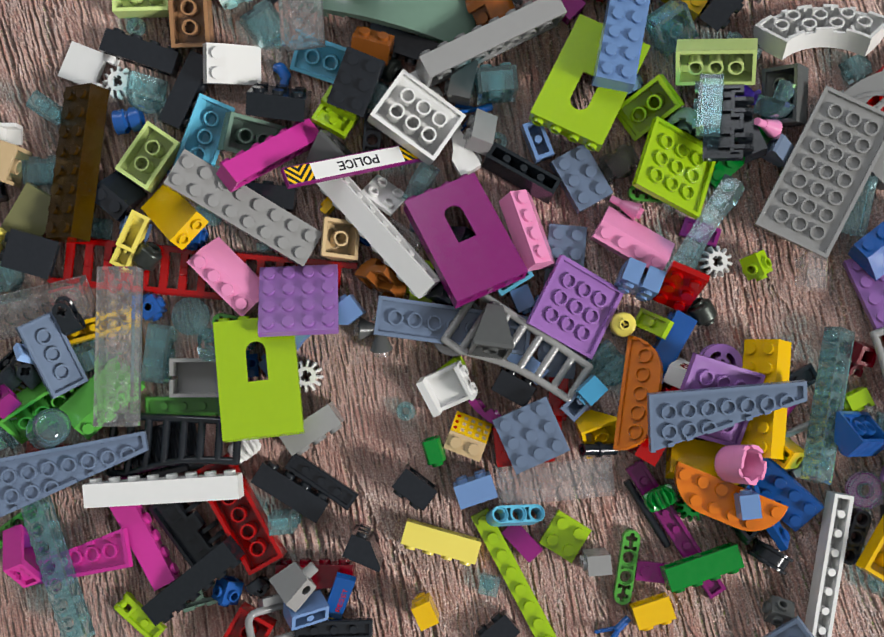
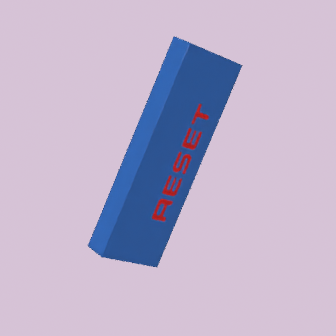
M337 572L327 598L329 617L335 619L342 618L355 585L356 576Z

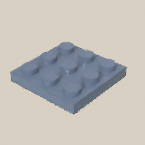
M546 396L492 420L516 475L570 451Z

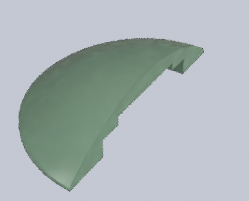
M293 0L291 5L292 9L327 18L328 14L344 18L348 16L418 34L420 37L437 41V43L444 41L449 43L455 40L454 38L457 35L470 33L476 27V21L473 15L468 13L465 0Z

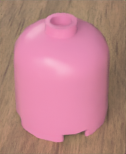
M726 445L716 453L714 466L717 475L723 481L757 485V482L765 477L767 461H763L761 453L764 452L757 445Z

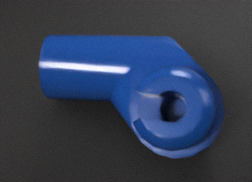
M275 63L273 71L281 78L279 84L289 86L291 79L290 71L284 63Z

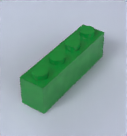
M728 542L665 564L659 568L666 589L677 594L684 592L685 588L689 586H701L706 580H718L723 574H735L739 572L740 568L745 566L738 545Z

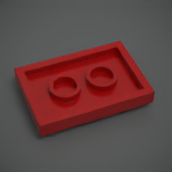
M673 260L666 270L667 273L659 293L652 300L685 313L709 282L710 275Z

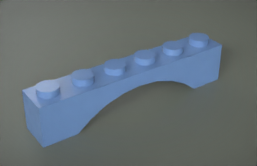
M344 294L338 298L339 325H350L366 313L353 294L348 296ZM311 335L296 336L297 351ZM265 353L258 365L268 377Z

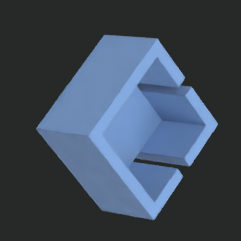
M630 257L621 266L614 286L618 287L617 290L619 292L633 294L640 301H650L659 293L667 272L650 265L645 275L643 272L647 264Z
M480 469L475 471L471 477L462 475L455 478L456 481L453 482V488L461 510L498 497L489 470Z

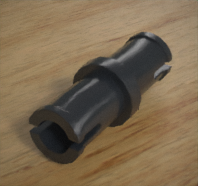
M595 442L594 444L581 443L579 445V454L582 456L595 455V457H602L603 455H617L618 451L613 449L614 443Z

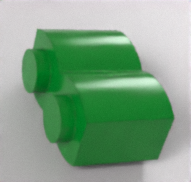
M435 435L423 439L421 444L427 464L432 465V467L443 465L447 456L443 448L441 436Z

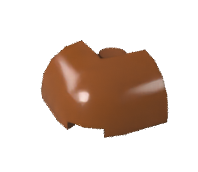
M465 0L468 13L473 15L477 26L488 24L494 17L498 16L501 18L509 10L515 8L512 0Z
M372 258L364 262L354 273L370 290L374 288L382 292V296L403 299L405 295L406 284L397 278L392 268L384 265L378 258Z

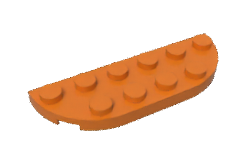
M630 335L627 340L613 449L615 451L634 448L648 438L647 393L661 392L663 365L658 352L647 341Z
M679 461L676 462L674 481L680 497L690 508L703 515L740 530L761 531L775 525L787 512L788 506L760 495L762 518L742 521L736 516L734 493H740V490L745 488L723 481L718 477Z

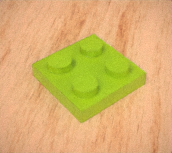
M558 509L538 542L572 563L592 530Z

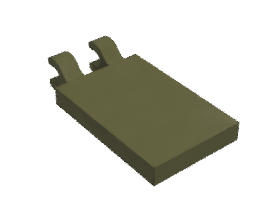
M27 182L0 228L6 231L16 228L44 236L51 195L32 183ZM2 240L1 242L3 249L6 247L7 244L6 242H4V240Z

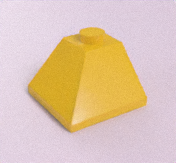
M594 410L584 412L575 421L581 443H614L617 417Z

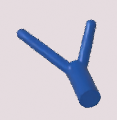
M492 103L477 107L455 105L456 108L461 109L462 113H473L477 108L485 112L493 110ZM467 121L462 125L463 129L461 131L467 127Z
M626 615L615 626L594 630V633L614 631L611 637H618L619 633L632 620Z

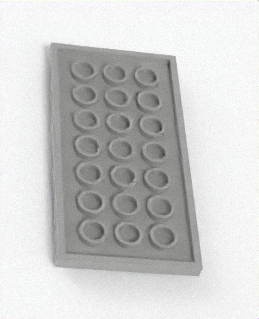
M826 85L754 225L821 258L827 259L884 149V112Z

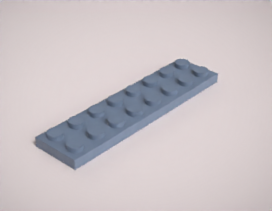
M549 224L547 240L555 263L559 255H564L584 267L587 227ZM553 267L545 268L543 287ZM543 340L538 346L537 360L540 363L552 347ZM558 351L547 369L550 372L545 377H555L568 357ZM576 362L573 363L564 378L574 379Z
M379 295L373 335L443 344L441 337L461 307L455 309L451 305ZM470 308L450 339L460 345L483 310ZM510 318L508 325L512 337L520 324ZM525 330L510 354L524 355L529 347L530 331Z

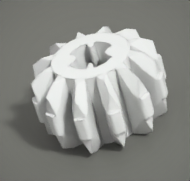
M117 66L116 71L110 68L111 74H105V77L108 79L102 81L106 85L105 89L109 90L112 98L116 96L119 100H122L123 96L130 98L129 92L135 93L132 87L137 85V82L134 81L135 75L130 73L129 69H122L120 66Z
M717 245L714 249L710 246L707 248V251L701 253L704 258H700L699 262L704 263V265L700 266V269L706 268L704 273L708 275L711 273V278H716L717 275L723 277L724 272L728 273L730 271L727 266L733 264L727 260L732 255H725L727 252L726 248L720 251V246ZM717 258L718 265L714 266L713 264L715 261L713 259Z
M306 360L305 365L302 361H299L300 388L304 385V392H308L309 386L312 391L316 390L314 383L318 386L321 385L317 378H324V375H318L317 373L322 371V368L315 369L318 364L317 362L310 366V360ZM306 370L307 373H311V376L309 377L310 381H307L308 379L303 378V376L305 375L304 371Z
M259 439L241 441L240 463L245 460L247 461L261 449ZM233 442L228 446L227 450L230 457H232Z

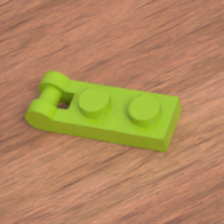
M127 591L123 595V599L114 605V609L144 637H159L167 626L162 622L155 626L141 609L143 605L131 592ZM128 604L132 607L130 611L126 608Z

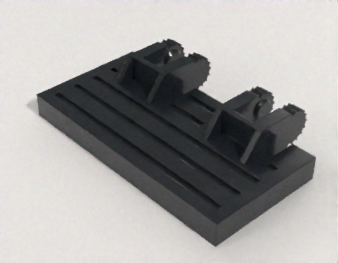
M744 84L704 86L703 161H743V153L754 151V146L750 144L734 145V142L752 141L754 139L752 133H734L744 132V117L754 115V109L735 108V106L754 104V98L751 96L735 97L744 95Z
M203 501L193 502L190 506L186 502L152 505L148 510L191 567L221 543L219 541L212 545L215 540L225 534L224 529L218 531L213 537L208 532L219 523L217 519L201 530V527L206 524L197 510L189 514L191 510Z

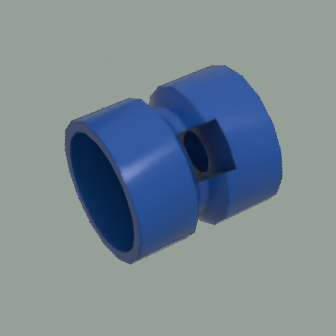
M140 106L129 107L127 111L124 109L113 110L111 113L112 123L117 135L129 134L131 130L139 132L146 123Z

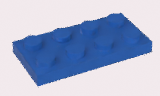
M763 458V461H767V469L764 479L757 482L760 494L788 506L787 512L781 520L796 532L824 508V504L772 459Z

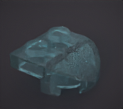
M129 71L126 87L127 100L140 112L146 114L157 113L163 109L167 100L168 81L139 72Z
M606 339L598 346L592 360L585 359L593 365V369L588 376L595 375L605 386H616L622 381L625 356L617 350L610 340Z

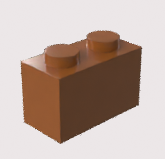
M357 26L352 35L351 48L383 60L387 66L393 56L395 36L386 32L371 30L368 27Z

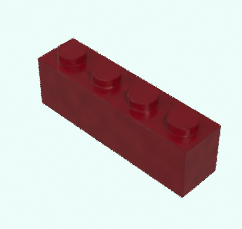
M283 558L275 565L276 575L293 562L298 563L302 568L313 562L319 569L311 577L316 585V589H331L337 572L354 576V561H350L347 558H340L338 561H331L330 558H321L319 561H311L310 558H302L300 561Z

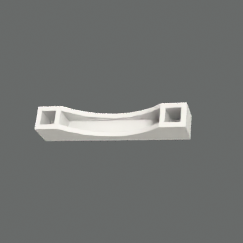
M416 71L410 73L412 76L421 81ZM438 86L430 88L439 96H443ZM461 124L451 136L453 148L452 165L459 177L463 174L469 175L480 169V162H482L479 153L464 148L466 140L463 139L464 135L461 132L463 127Z

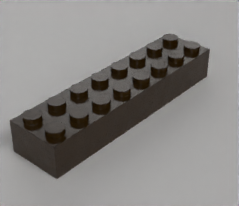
M92 83L65 87L63 94L64 101L58 132L59 139L56 149L55 167L53 169L54 176L45 238L64 243L90 242L109 90Z

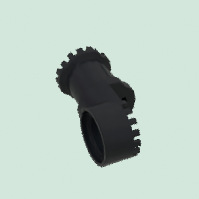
M260 575L244 588L250 597L253 595L261 597L269 590L270 581L266 576Z

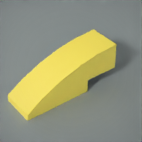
M131 210L115 244L117 247L109 263L125 271L132 270L135 263L133 256L145 239L151 218Z

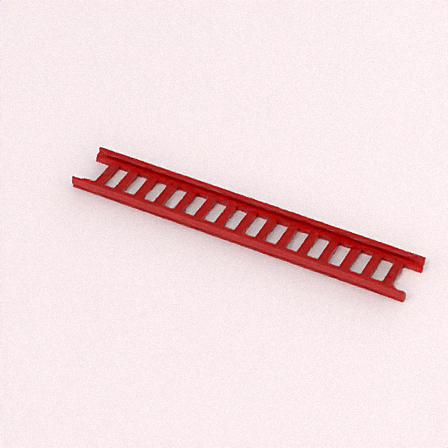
M90 238V242H67L63 278L52 277L47 279L50 285L224 300L217 292H205L206 281L199 274L197 291L186 290L189 268L187 261L190 254L194 255L199 248L196 251L186 248L181 250L177 246L156 244L162 252L159 287L148 286L150 274L148 270L141 271L139 285H129L131 271L123 269L121 271L120 284L110 283L112 264L109 262L113 255L114 247H117L115 245L117 241ZM76 244L86 245L82 280L72 279ZM95 246L105 247L101 282L91 281ZM235 252L245 263L247 260H257L256 274L260 276V267H265L266 261L276 262V267L285 266V263L295 264L279 255ZM171 253H181L178 289L167 288ZM308 258L305 265H338V298L342 268L357 270L358 263Z

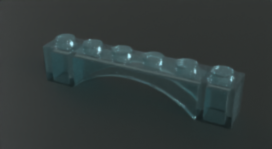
M727 174L723 176L669 266L674 260L696 269L712 234L728 212L735 207L745 191L742 181Z

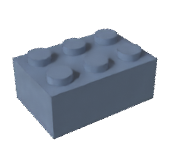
M585 145L577 146L552 160L549 164L554 175L562 179L560 185L576 214L613 194L590 150L585 148Z

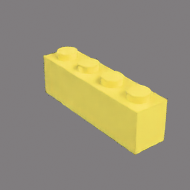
M407 518L400 544H404L406 549L415 550V548H418L424 554H439L442 559L452 561L453 558L460 560V564L470 566L471 564H476L482 542L480 538Z

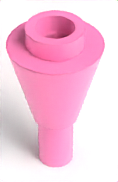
M759 117L754 119V124L759 126L769 138L777 137L782 131L783 126L778 119L763 120Z
M614 195L609 200V202L620 207L633 221L636 218L640 219L644 212L643 204L622 200Z

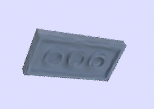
M52 311L15 328L51 399L89 381L67 336L62 333Z

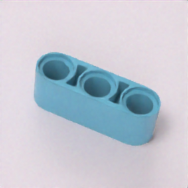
M538 504L496 506L487 512L486 521L493 527L533 525L544 519L545 511ZM513 511L517 513L518 520L513 517ZM531 511L536 514V519L531 516ZM494 512L499 514L500 520L495 518Z

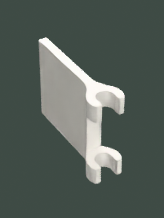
M72 41L58 76L79 85L92 83L105 88L104 85L99 83L106 63L117 67L120 60L116 59L115 56Z

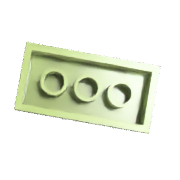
M758 38L677 39L675 85H755Z

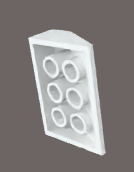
M402 69L370 113L367 121L430 166L466 115L406 70Z

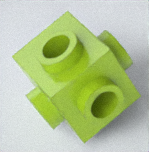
M764 249L739 260L742 272L748 281L756 279V281L767 278V273L773 271L771 260L767 257Z

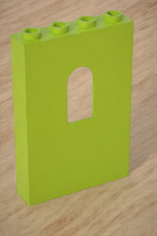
M580 14L530 112L529 120L536 126L548 128L553 134H561L567 137L573 143L578 142L585 145V148L590 151L599 152L628 92L597 87L587 108L579 110L571 105L570 98L583 72L591 76L594 75L603 27L602 23ZM644 42L642 43L637 74L650 49V45Z
M258 315L257 318L240 316L238 320L221 318L218 319V322H213L222 441L227 443L305 434L296 336L258 337ZM252 342H260L265 346L268 380L248 382L246 348Z

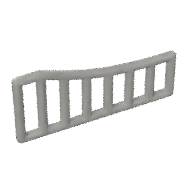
M489 294L481 297L487 303L490 301L499 302ZM475 300L461 307L441 337V342L458 354L487 361L514 371L550 391L565 402L571 401L576 393L575 390L586 380L593 369V365L559 341L526 324L527 320L501 302L499 303L504 307L507 322L511 318L520 324L512 336L514 347L526 329L536 335L518 364L503 359L467 355V348L472 342L484 309L459 345L450 338ZM543 340L552 347L536 372L533 373L524 367ZM560 351L568 358L552 383L541 377L557 352ZM576 362L584 369L569 392L565 393L558 386L573 363Z

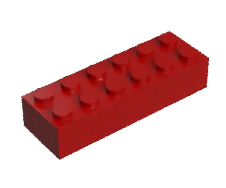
M229 453L225 454L223 457H230ZM208 464L195 472H197V475H204L206 471H217V474L224 473L225 470L235 469L236 473L242 472L239 465ZM243 474V497L234 500L208 502L228 537L231 535L245 552L240 560L250 576L284 557L287 551Z

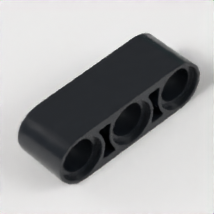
M371 112L367 113L364 119L362 152L381 149L382 131L375 126H371L367 121ZM370 137L378 139L374 145H369L367 141Z
M859 508L852 509L846 551L849 550L850 553L844 559V563L847 565H853L858 561L872 521L871 515ZM862 514L861 521L857 522V516ZM853 532H855L856 537L853 540H851L850 536Z

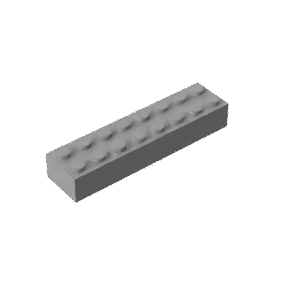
M561 0L528 1L518 10L515 8L511 9L501 18L497 16L484 26L478 25L474 27L470 33H461L454 38L455 40L449 43L444 41L432 51L430 49L420 53L415 71L421 82L431 88L451 78V74L474 60H477L478 64L557 27L566 15L567 10Z
M186 149L182 151L165 179L164 186L298 266L303 267L322 236L321 231L245 185L230 192L216 175L218 171L216 167Z

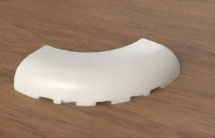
M812 4L797 6L796 10H781V13L776 16L769 15L754 25L753 35L754 38H758V45L761 49L780 60L795 52L819 47L843 49L865 57L884 37V16L872 11L868 13L856 11L857 7L852 6L850 8H838L839 5L823 4L822 7H812Z

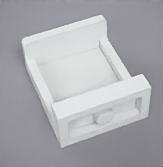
M461 361L421 377L416 383L433 418L439 416L442 411L469 399L473 401L477 396V386L474 382H471L468 376L469 371L465 365H462Z

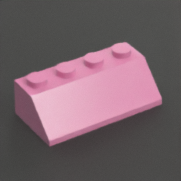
M526 189L510 191L499 200V204L513 244L528 271L554 267L555 260L532 196Z
M608 206L590 238L625 260L632 257L646 263L647 265L644 270L646 272L650 265L663 271L675 246V243L635 220L633 221Z
M220 237L200 248L187 261L240 316H249L258 307L259 276Z

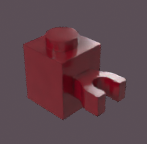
M851 339L844 357L852 362L846 367L845 372L852 375L856 369L854 375L862 377L863 366L873 368L877 359L874 347L868 343Z

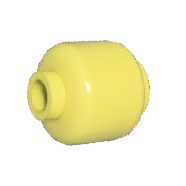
M619 312L613 315L609 328L614 335L627 337L635 331L636 321L631 314Z

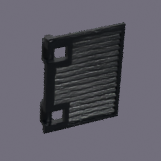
M171 422L168 459L178 458L180 422ZM188 423L186 457L196 456L197 429L195 423ZM162 424L154 426L152 429L150 463L160 461ZM144 429L135 431V433L142 432ZM143 453L133 457L132 463L134 468L142 466ZM204 464L164 467L152 470L150 474L138 475H140V478H147V475L159 474V477H166V474L182 473L204 467Z

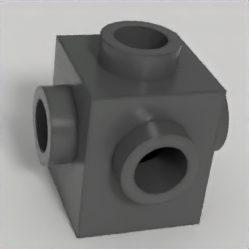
M772 595L763 603L762 612L764 613L765 622L781 626L795 618L793 601Z

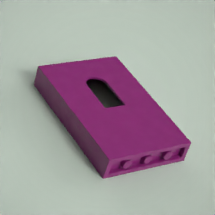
M475 173L463 174L457 180L452 182L446 181L440 187L427 189L423 194L410 196L404 201L403 210L455 309L526 277L528 269ZM451 206L462 209L476 236L458 242L445 218L444 213L446 209Z

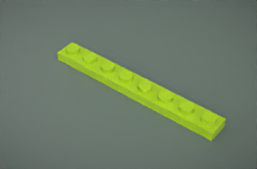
M488 507L473 514L471 518L535 637H557L499 527H493L487 523L486 514L489 511Z

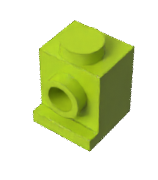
M857 387L839 396L841 400L840 406L843 411L859 412L865 409L864 406L875 405L867 387Z

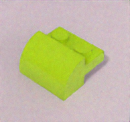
M330 85L321 99V104L311 117V121L345 140L350 130L355 127L360 116L326 103L332 89V85Z

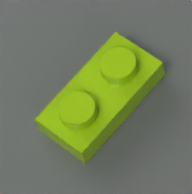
M644 308L640 309L635 318L637 328L664 340L674 325V322Z

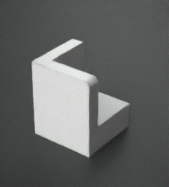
M0 122V140L14 145H23V126L17 123Z

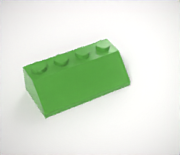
M118 355L113 356L88 379L89 381L85 382L59 406L60 411L72 427L88 440L146 388L144 378Z
M43 382L33 390L27 387L16 394L22 404L5 419L0 418V426L18 442L23 444L65 417L60 411L59 406L79 388L77 386L51 399ZM14 415H16V418H17V419H15V420H10L11 417H13Z

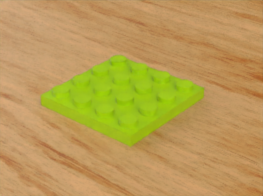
M656 116L652 119L632 186L697 219L701 215L716 161H703V141Z

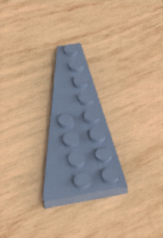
M794 380L647 393L649 451L655 453L656 450L665 447L670 448L674 444L690 441L695 437L704 434L708 435L735 426L736 423L745 420L750 421L754 417L763 414L767 415L772 411L806 402L807 381Z
M146 431L0 458V518L148 451Z

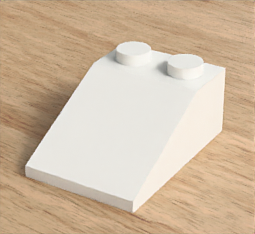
M208 42L203 44V84L253 86L257 82H261V47Z

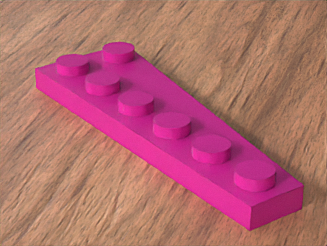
M127 528L119 529L43 559L42 582L34 585L132 567L133 561Z

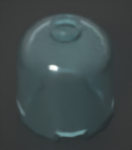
M263 0L252 7L255 11L249 16L245 13L239 23L261 49H280L286 43L284 40L287 38L289 28L270 1Z
M47 408L29 420L26 426V437L33 444V447L39 450L56 448L69 436L71 421L64 411L57 408Z

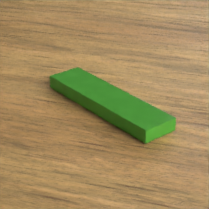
M145 397V413L220 416L219 397Z

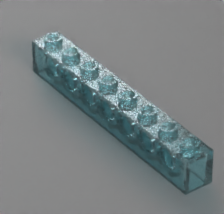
M824 327L800 479L818 484L831 485L837 453V445L834 442L835 416L838 411H843L855 338V332L843 327Z
M49 495L20 509L24 519V526L29 534L30 544L36 556V563L40 568L42 581L48 593V600L54 612V619L60 630V637H91L96 635L51 496Z

